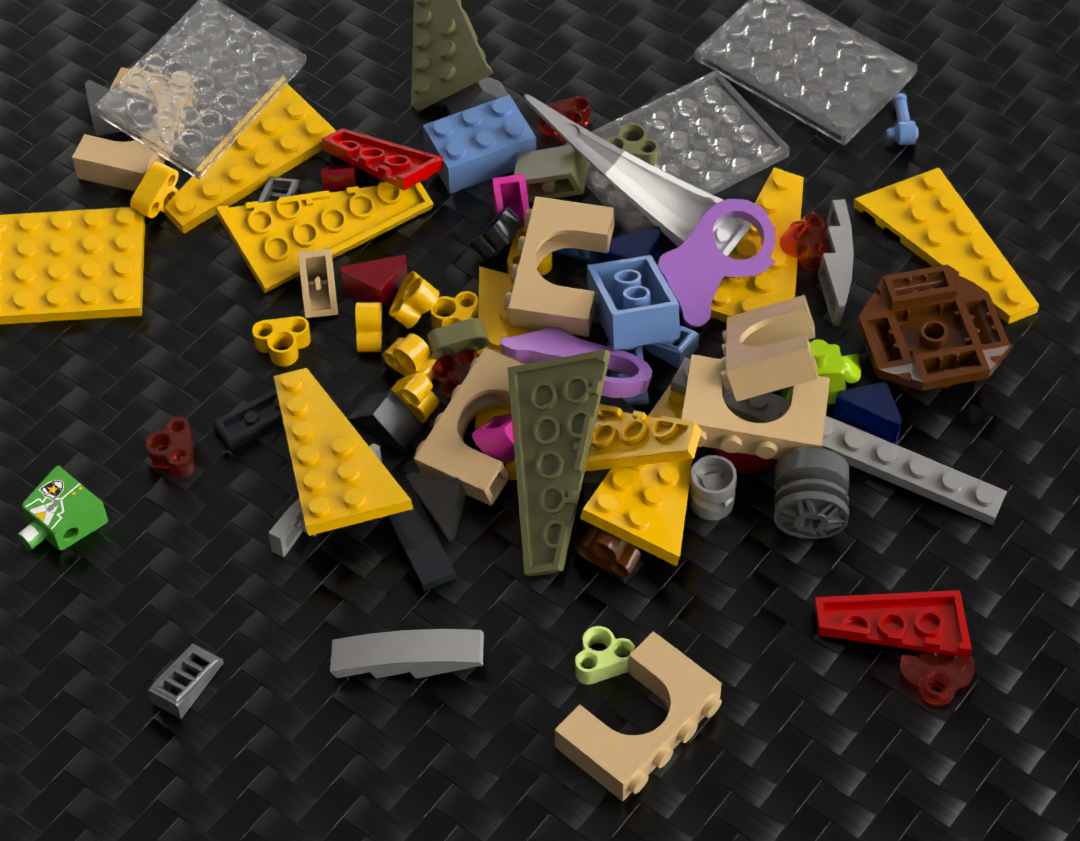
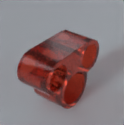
M575 96L546 104L583 128L590 122L591 104L589 99L584 96ZM539 116V127L542 133L546 135L556 134L561 142L569 144Z
M814 212L807 213L801 221L793 222L780 238L779 244L781 249L787 255L799 258L800 264L809 271L817 270L823 254L830 253L825 222L820 215Z
M472 347L462 349L457 356L444 355L437 359L433 365L432 374L441 384L440 392L449 403L454 389L461 385L468 375L472 361L480 356Z
M172 418L166 424V430L155 431L147 438L146 447L150 462L155 467L170 468L171 474L174 477L186 478L194 471V446L191 427L186 418ZM163 446H168V447H169V448H167L166 450L157 451V449L160 448V447H163Z

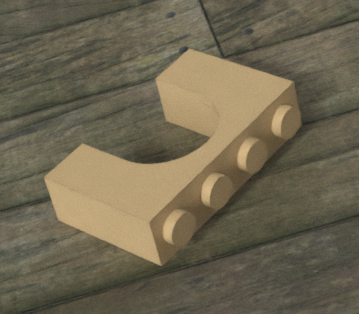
M121 67L110 90L138 102L142 117L156 123L154 128L145 136L127 142L112 141L84 134L72 156L77 178L136 191L149 167L154 162L158 161L164 164L165 160L170 159L177 137L182 136L189 114L192 115L195 111L196 97L193 96L191 82Z
M535 196L533 208H528L526 211L524 227L528 229L526 236H520L518 255L521 257L519 264L514 263L512 267L511 283L514 286L512 292L507 291L504 311L509 312L510 325L538 330L555 327L563 329L572 335L589 337L595 313V291L552 284L545 280L537 269L547 255L564 248L608 253L614 229V208Z
M805 295L727 317V330L722 331L725 342L722 344L724 353L722 360H726L725 370L721 371L726 391H733L736 402L818 379L817 363L809 339L815 338V326Z
M486 347L480 356L472 361L469 373L463 383L454 389L447 408L436 417L431 433L417 447L414 460L422 475L490 506L493 505L509 479L508 473L501 461L467 446L464 443V435L471 420L480 412L496 406L511 407L507 367L523 365V363Z
M691 355L681 419L696 421L702 430L697 447L704 446L721 449L728 453H745L764 459H779L782 455L795 449L807 447L822 448L830 383L829 377L818 376V379L792 386L788 411L782 417L772 422L753 423L733 414L723 400L721 371L725 370L726 360Z
M654 631L629 655L628 673L664 702L668 715L658 728L642 735L621 734L606 726L579 705L555 729V748L621 801H624L631 792L637 794L647 783L648 775L656 767L662 768L670 760L673 749L681 741L683 743L689 741L697 730V724L705 716L707 718L713 716L722 703L720 699L722 683Z

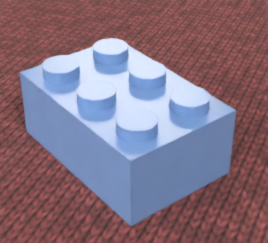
M510 94L423 125L425 152L443 157V169L437 173L450 194L515 171L518 153L536 151V136Z
M651 255L587 265L588 290L595 291V314L613 350H630L636 346L664 344L671 340L680 339L679 303Z

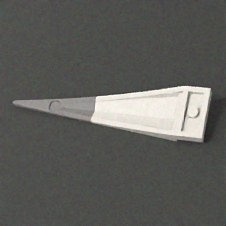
M528 94L524 95L523 100L677 247L687 240L703 214L713 205L723 201V199L694 187L618 148ZM734 217L719 221L713 228V239L717 248L724 255L728 256L751 228L752 224L742 218Z

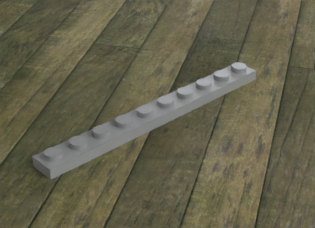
M684 358L671 382L670 390L682 395L685 394L690 358ZM723 383L722 396L726 406L733 414L743 420L753 423H767L779 419L788 411L789 400L771 392L736 402L733 391H726ZM826 416L822 448L836 452L845 458L848 465L993 525L1007 491Z

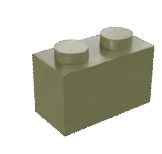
M571 145L518 153L514 175L525 174L528 202H534L535 196L555 199L584 193L589 164Z

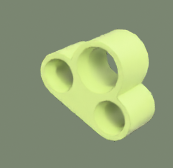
M595 626L588 629L583 636L582 651L578 653L575 659L576 678L582 684L589 685L627 673L629 671V655L635 650V645L626 638L615 639L613 633L606 627ZM601 643L607 646V649L595 651L589 647L593 644Z

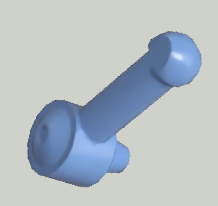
M903 93L895 94L893 97L898 122L893 128L886 129V138L894 139L898 145H913L916 143L919 131L915 121H910L906 101L907 96Z

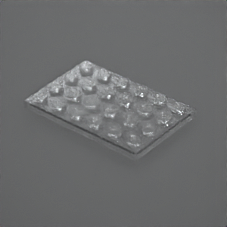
M198 0L95 105L94 114L199 180L230 147L238 135L253 122L306 64L307 56L218 0Z
M749 0L695 50V60L844 146L916 74L918 66L801 0Z
M717 70L591 131L593 134L606 140L611 136H618L619 130L623 125L628 123L640 124L646 130V138L653 139L658 143V163L656 168L712 195L789 157L790 151L787 144ZM588 162L589 167L585 184L604 206L614 208V218L630 237L654 225Z

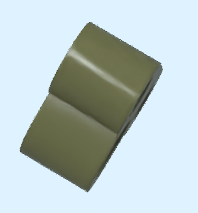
M628 123L623 125L619 130L618 136H611L606 139L609 143L654 167L657 166L658 143L653 139L646 138V130L640 124Z
M478 318L467 319L433 329L427 336L433 358L440 361L448 360L451 366L459 368L470 365L477 357L476 351L482 350L488 344L483 322Z

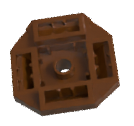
M948 264L883 276L858 319V327L877 378L890 381L904 391L913 389L923 391L939 387L949 388L955 384L988 379L1007 356L1010 349V343L989 293L974 282L959 276V272Z

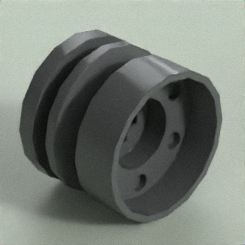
M807 447L792 450L777 460L774 490L776 491L774 498V522L780 530L788 535L799 538L819 539L835 535L848 525L849 496L847 494L849 488V465L845 458L827 449Z

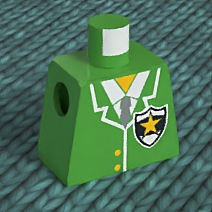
M57 465L23 502L22 509L29 525L21 530L17 536L29 550L35 548L44 539L57 550H64L108 522L103 502Z

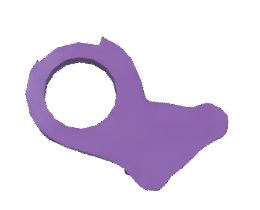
M744 199L720 201L703 214L695 229L681 246L659 257L658 268L678 301L683 322L688 327L704 326L710 319L711 302L724 276H755L766 271L776 262L770 257L775 246V229L768 217L769 214L761 206ZM729 217L742 218L750 222L757 229L761 238L760 251L754 257L745 260L733 259L724 255L717 248L713 239L714 226L719 221Z
M547 327L519 336L504 337L500 341L502 355L526 364L607 349L611 352L607 369L625 374L629 378L605 376L602 396L631 398L647 392L653 370L643 359L619 349L613 350L611 347L580 339L560 328Z

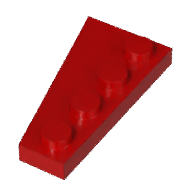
M342 128L322 138L324 151L403 191L422 180L429 179L431 175L443 169V157L347 129Z
M960 590L815 597L814 608L818 635L964 658H970L972 648Z

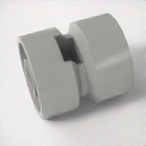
M708 455L694 463L690 477L689 504L692 511L700 518L719 520L726 517L732 511L737 482L736 468L732 462L718 455Z

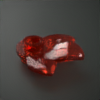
M925 651L921 652L919 658L903 655L900 666L904 678L918 687L922 699L935 706H942L951 702L956 690L969 685L975 671V663L972 656L970 658L958 657L952 660L949 655ZM931 687H939L943 692L934 691Z

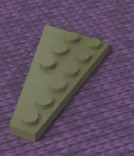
M414 0L411 105L418 111L494 74L485 60L486 55L484 51L479 47L478 37L469 17L462 9L461 0Z
M607 349L507 367L524 574L527 576L563 572L611 353Z

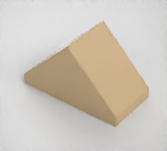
M331 248L299 251L298 260L305 318L338 315Z

